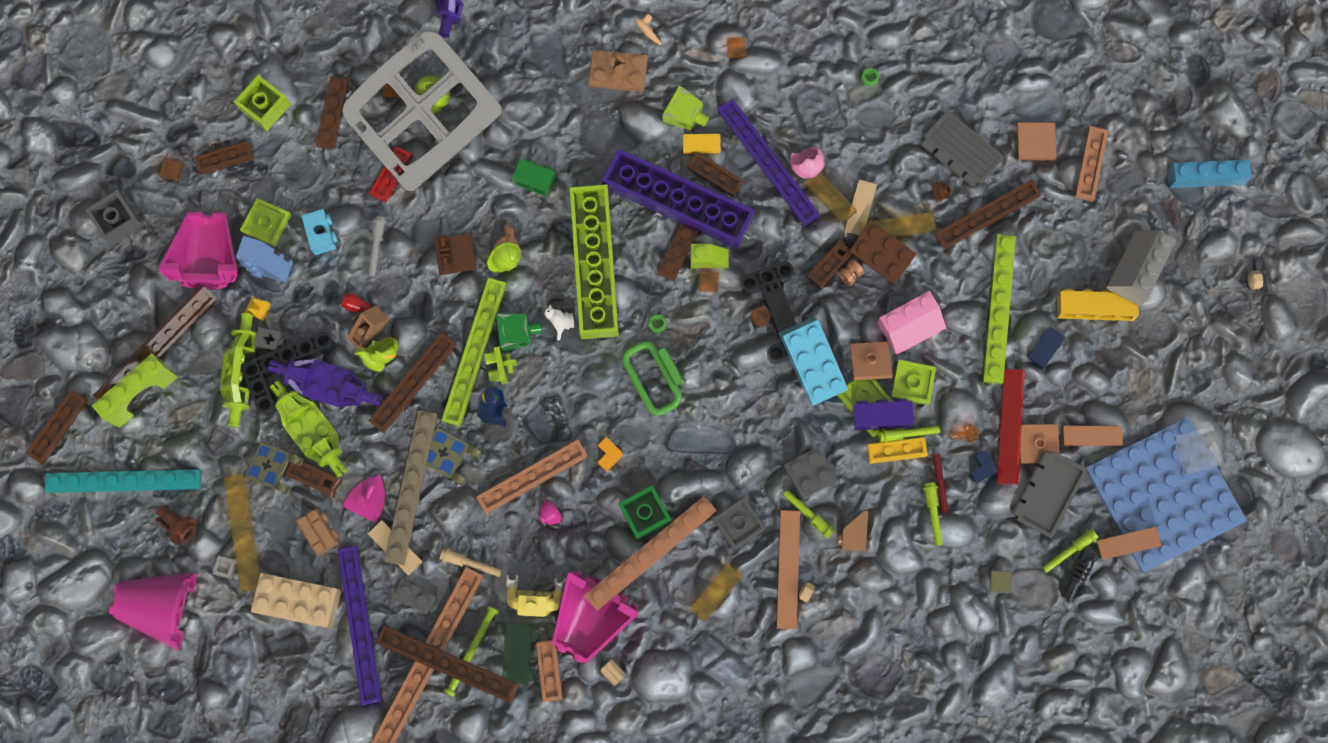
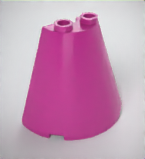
M200 211L187 212L159 266L162 275L170 281L175 279L181 282V286L198 289L203 285L208 290H215L227 287L229 282L233 283L237 278L238 270L226 213L214 212L212 215L206 216Z
M570 571L566 579L552 644L560 652H571L573 654L572 658L577 662L587 664L638 615L639 609L635 603L630 605L627 602L629 598L620 592L601 609L596 611L584 595L602 580L589 574L583 577L579 571Z
M191 572L149 577L117 583L114 587V602L110 605L109 613L113 614L114 618L180 651L185 632L179 630L187 592H194L198 573Z

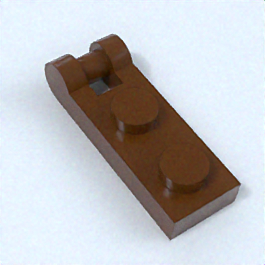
M842 239L807 275V278L820 289L853 256L848 252L850 248L845 245L846 242ZM841 250L844 253V256L842 257L837 252Z
M291 462L285 473L286 476L333 498L337 493L335 491L338 485H341L343 481L305 462L301 466ZM326 480L331 481L328 488L324 487Z

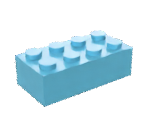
M812 317L779 332L809 403L814 406L848 390L818 319Z

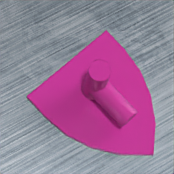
M381 475L370 477L359 483L349 493L342 507L377 523L385 504V487Z

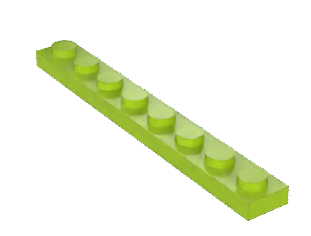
M996 235L983 373L984 383L1002 385L1004 380L1016 236Z
M492 278L487 279L441 420L444 423L458 427L462 425L497 317L496 314H498L507 286L506 282Z

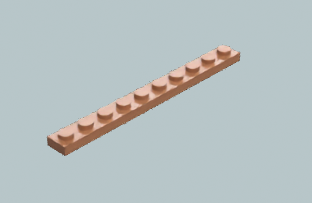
M467 567L465 568L425 643L445 651L484 578L483 575ZM415 661L372 743L396 742L434 669Z

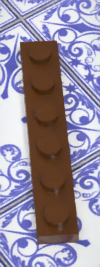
M1031 179L936 232L934 236L945 251L1040 198L1042 194Z
M441 333L368 421L382 433H385L457 347V344L444 333Z

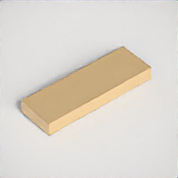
M863 180L858 181L844 231L845 234L859 237L866 227L877 184Z
M381 520L368 535L387 552L392 529ZM409 548L405 566H398L407 575H410L423 561Z

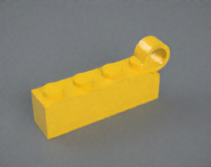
M1063 289L1057 295V318L1134 321L1139 315L1138 305L1110 290L1093 292L1091 289L1082 291Z

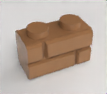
M315 509L296 522L315 554L321 556L339 544L337 540L339 535L334 527L330 528L327 524L330 520L326 513Z

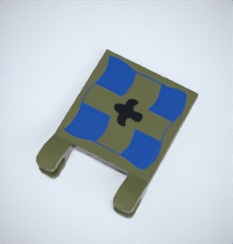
M437 427L434 432L427 466L460 485H464L466 478L456 473L458 466L466 453L480 458L482 452Z
M260 442L245 478L288 494L291 487L280 483L289 461L301 466L304 459Z

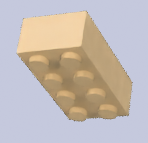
M260 573L251 612L333 629L342 590Z

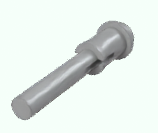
M375 216L374 220H372V223H374L371 237L373 244L368 276L370 277L376 276L380 242L383 241L384 227L387 225L386 218Z

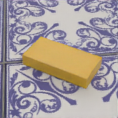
M683 134V154H695L696 152L700 154H720V134Z

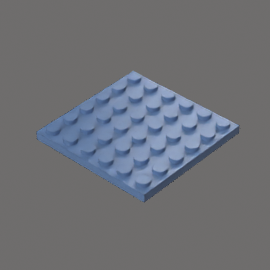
M1189 417L1086 467L1090 480L1121 535L1157 526L1162 546L1131 553L1141 573H1145L1247 521Z

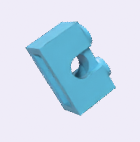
M321 209L302 215L310 249L314 255L337 249L335 243L338 242L335 231L331 232L330 225H333L330 214H326ZM325 228V233L318 234L319 230Z

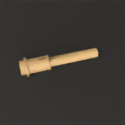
M443 548L440 560H443V563L449 562L460 567L464 565L500 577L502 573L501 569L468 559L466 555L450 551V548Z

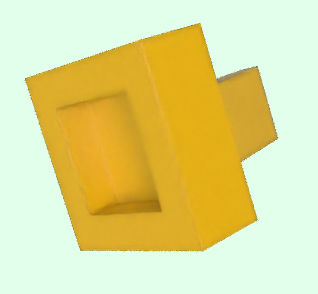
M252 296L245 313L253 314V318L264 321L271 304Z

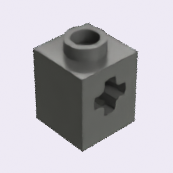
M259 327L254 346L259 350L272 352L286 346V338L280 331Z

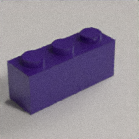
M906 398L895 399V402H888L886 399L876 400V403H868L865 400L857 401V404H854L852 407L854 431L907 428L914 425L912 401H907Z

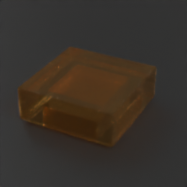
M745 37L727 38L728 58L746 57Z
M164 159L159 176L179 182L184 164Z
M700 272L699 292L718 293L719 273Z

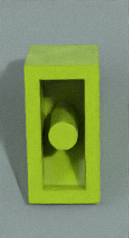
M691 244V268H729V249L712 244Z

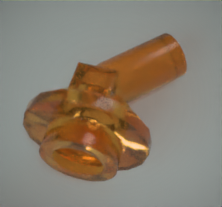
M971 423L963 426L964 431L950 432L951 440L966 439L969 443L977 441V436H979L977 427Z

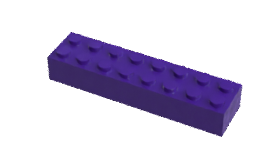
M619 148L602 179V185H607L608 191L736 249H739L754 218V209Z

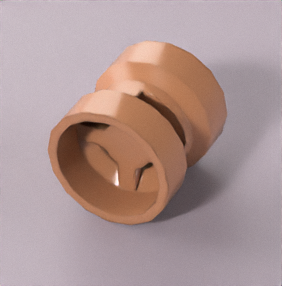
M853 259L847 263L845 268L838 272L839 277L849 286L855 282L857 277H861L864 274L863 268Z

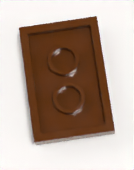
M872 220L869 221L848 251L893 285L897 283L917 254Z

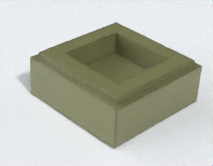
M991 571L990 591L1010 593L1011 572Z

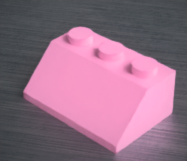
M930 291L883 315L877 322L896 355L946 329L940 307Z

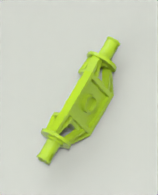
M250 313L241 314L240 329L231 331V335L235 336V338L224 351L220 392L225 402L222 404V407L230 410L227 426L234 428L240 427L241 411L250 409L248 405L250 390L239 386L242 380L240 369L244 362V354L255 352L254 342L257 333L251 331L254 315Z
M280 380L276 381L277 387L272 384L270 389L279 399L275 408L279 410L285 430L307 458L318 462L320 467L329 465L338 478L343 476L340 470L345 474L348 469L345 468L338 458L342 453V449L340 448L339 435L315 403L300 396L297 391L289 393Z

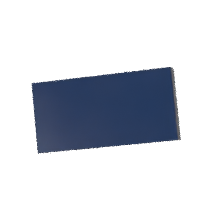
M1049 327L1028 356V359L1044 369L1066 337Z

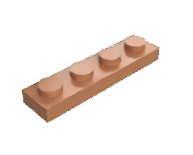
M1089 127L1074 198L1091 202L1095 200L1109 130Z

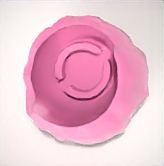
M809 147L801 153H792L790 156L792 170L804 179L816 177L825 165L823 152L816 147Z

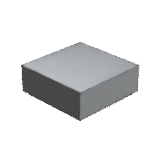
M218 555L212 574L232 579L238 560Z

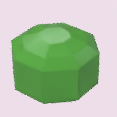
M867 68L862 73L861 81L864 86L873 87L878 84L880 74L874 68Z
M655 314L649 318L648 327L653 333L660 334L666 330L667 321L663 315Z

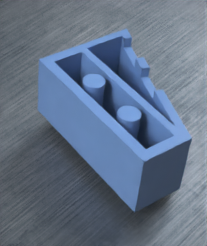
M245 236L242 238L236 258L241 263L240 265L244 266L246 271L251 273V276L260 279L264 276L287 282L293 261L284 259V255L278 253L277 256L274 254V249L264 242Z

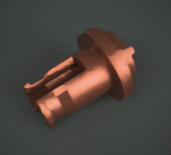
M168 505L161 506L155 512L160 517H156L154 521L159 522L163 528L170 532V541L175 545L188 542L196 533L198 521L192 516L183 518L177 512L170 510Z

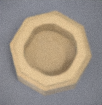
M1259 270L1251 271L1247 278L1249 287L1252 290L1262 288V273Z
M808 582L805 583L799 592V599L808 602L815 586Z

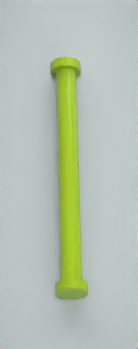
M488 606V612L463 660L471 661L495 614H498V610ZM452 678L448 688H445L443 692L454 697L456 694L454 691L460 681Z

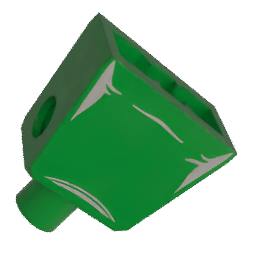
M496 314L502 353L531 345V335L542 333L541 323H529L527 314Z

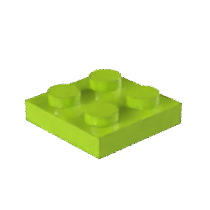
M257 198L240 231L275 247L292 214Z
M898 360L891 398H906L907 401L929 406L936 367Z

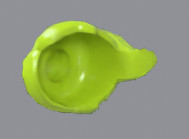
M391 337L384 338L381 341L373 340L367 348H357L354 354L359 355L363 364L368 369L381 372L385 368V364L389 363L396 356L399 343L395 338Z

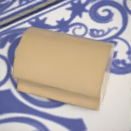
M610 660L600 670L614 686L627 675L613 660Z

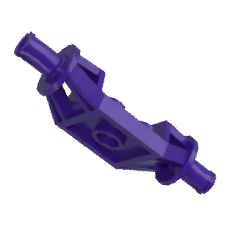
M435 0L438 10L436 17L442 21L438 35L448 38L452 24L461 23L460 15L464 3L460 0Z
M293 358L288 365L272 359L270 364L277 366V368L268 367L269 372L283 375L285 378L284 384L291 385L302 396L336 407L355 405L359 408L363 401L379 407L381 402L374 400V398L383 399L382 394L368 391L366 388L367 382H362L352 371L316 359L296 361Z

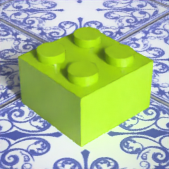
M259 75L254 78L234 101V104L242 113L265 131H268L291 105L283 93Z

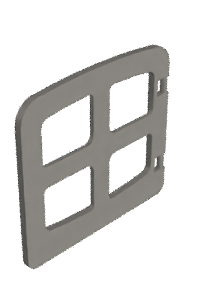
M434 32L423 33L391 57L350 96L343 106V116L349 125L357 132L403 188L410 192L421 186L502 114L501 105L445 40ZM428 50H433L449 68V72L427 92L419 96L400 76V71ZM462 83L476 99L477 106L452 132H449L432 113L431 108L455 85ZM385 84H389L406 103L407 107L386 128L377 133L361 115V109ZM419 120L438 140V144L421 158L406 166L389 148V144L413 122ZM361 121L368 128L364 132L357 126ZM397 165L404 170L401 176L394 170Z

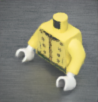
M507 575V604L510 608L517 611V615L547 616L559 609L566 578L560 583L558 577L554 579V591L516 589L518 586V575H516L515 580L509 579V575Z

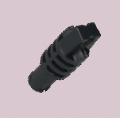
M1089 549L1082 551L1067 577L1069 582L1063 594H1061L1062 598L1073 602L1079 587L1084 586L1087 577L1093 569L1097 557L1095 552Z

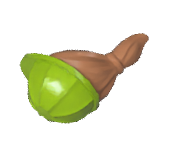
M509 222L504 226L505 236L498 239L487 259L488 268L495 273H502L516 268L521 259V249L515 239L514 229Z

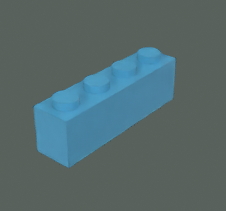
M1250 160L1173 163L1167 170L1169 188L1245 185L1252 178Z

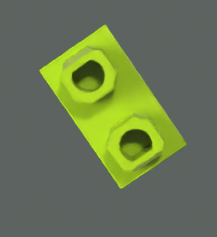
M494 347V351L484 354L487 365L497 363L498 367L497 370L488 371L490 382H501L502 385L507 384L505 368H507L508 374L514 373L513 367L518 364L517 360H511L510 354H506V361H503L500 347Z

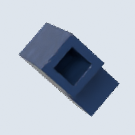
M987 450L974 457L980 467L970 473L975 484L998 472Z

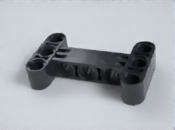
M787 261L743 276L740 286L741 291L745 295L762 293L780 342L770 346L767 354L769 362L775 365L790 360L779 332L796 325L781 284L792 279L794 272L793 265ZM787 269L790 274L782 275L780 270ZM764 275L771 276L772 280L766 282L762 279V277ZM751 281L754 283V287L747 288L744 283ZM777 350L781 353V357L774 358L771 352Z

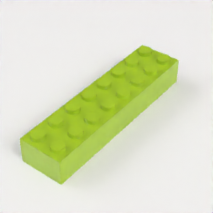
M608 186L570 187L581 339L619 337Z

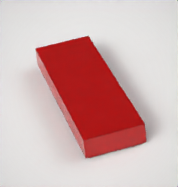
M397 146L393 150L400 161L408 166L413 157L412 153ZM399 165L394 168L400 176L404 173V170ZM385 166L369 194L387 203L398 181Z

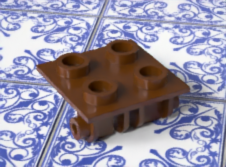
M471 233L452 237L439 235V239H434L439 276L477 269Z

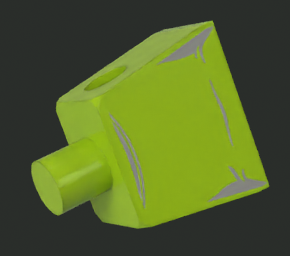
M681 86L678 87L662 115L663 122L686 130H692L695 123L705 127L709 116L701 113L703 102Z

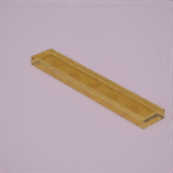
M242 474L224 478L240 588L241 593L257 589L260 571L245 475Z

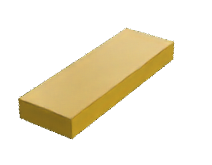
M925 437L887 441L885 444L883 442L867 444L869 464L928 456Z

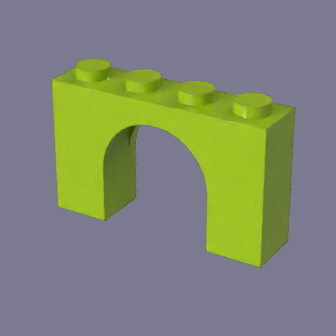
M150 354L97 400L92 407L103 420L120 428L134 416L127 406L138 393L153 385L165 389L178 376L167 363L154 354Z

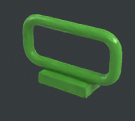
M642 341L628 348L622 356V363L646 409L656 416L664 415L675 409L680 404L682 397L678 386L684 384L685 381L668 350L664 347L658 351L657 347L649 341ZM644 348L649 349L674 394L673 401L661 408L654 407L630 363V357Z

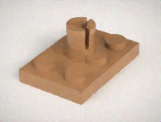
M593 50L589 87L644 92L648 55Z

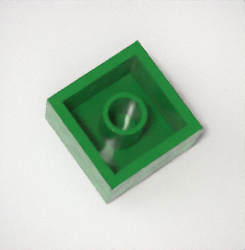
M653 485L618 503L637 541L671 523V518Z

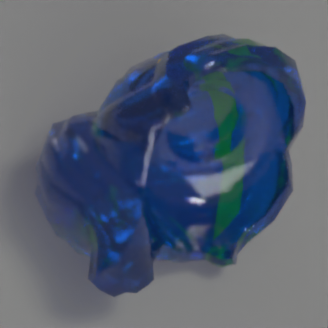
M493 383L488 385L482 392L479 407L476 411L477 416L482 422L489 425H500L503 428L506 427L507 419L502 415L504 408L507 407L503 391L498 389V386Z

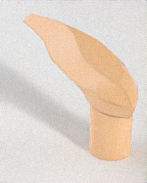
M646 14L643 19H637L642 32L648 38L661 45V41L648 25L652 17Z

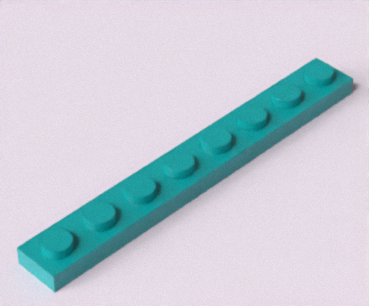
M160 470L46 473L45 493L201 490L202 471Z

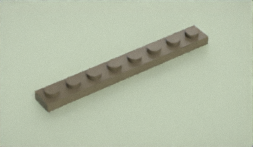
M418 410L384 562L405 566L438 418L436 413Z

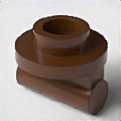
M942 180L931 184L936 203L950 197L951 187L948 183Z

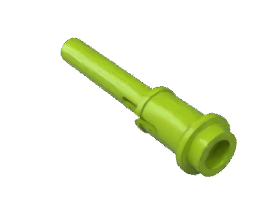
M931 426L905 430L901 428L888 430L882 428L878 431V440L885 444L887 441L903 440L904 437L940 433V427Z
M935 483L924 484L922 490H925L927 508H930L935 546L943 545L937 511L939 504L936 489L938 486Z
M787 490L783 494L811 521L810 524L823 534V538L826 537L828 539L835 532L833 525L830 526L819 514L816 516L791 491Z
M1086 529L1083 535L1072 541L1070 547L1043 565L1042 569L1046 573L1076 551L1080 552L1092 542H1097L1098 535L1093 529Z

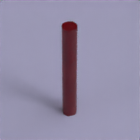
M940 454L932 456L938 486L941 513H947L949 510Z

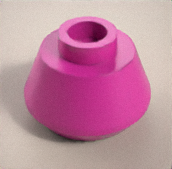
M545 500L538 509L540 511L538 517L543 524L553 525L561 522L562 516L551 500Z

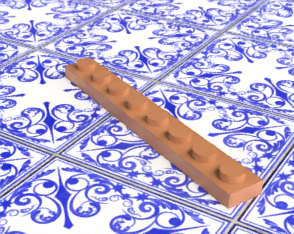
M703 496L586 593L584 597L598 611L716 513L717 510Z

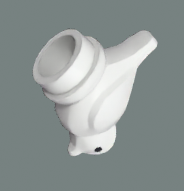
M551 305L545 310V317L550 320L557 331V340L561 339L564 329L574 328L573 313H563L559 309H553Z

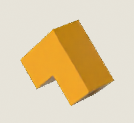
M607 437L598 444V447L605 453L598 461V464L608 472L624 454Z

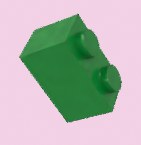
M520 159L512 177L514 185L545 197L549 196L556 180L555 171L551 167L545 165L541 167L530 159H526V161Z

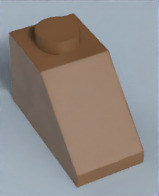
M374 306L360 314L347 338L356 348L365 347L383 330L389 318L377 306Z
M863 511L842 530L841 534L838 533L837 545H841V551H866L868 511Z

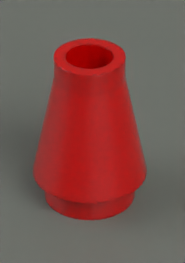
M346 293L341 307L347 311L362 313L370 309L371 304L354 293Z

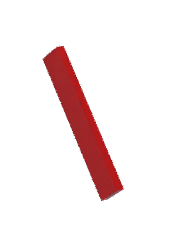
M1023 369L1004 370L997 483L1000 485H1018L1025 380V370Z

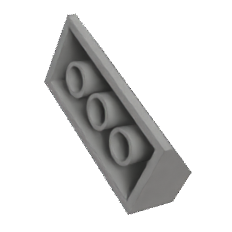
M1135 231L1106 288L1141 307L1150 296L1176 239L1161 231Z

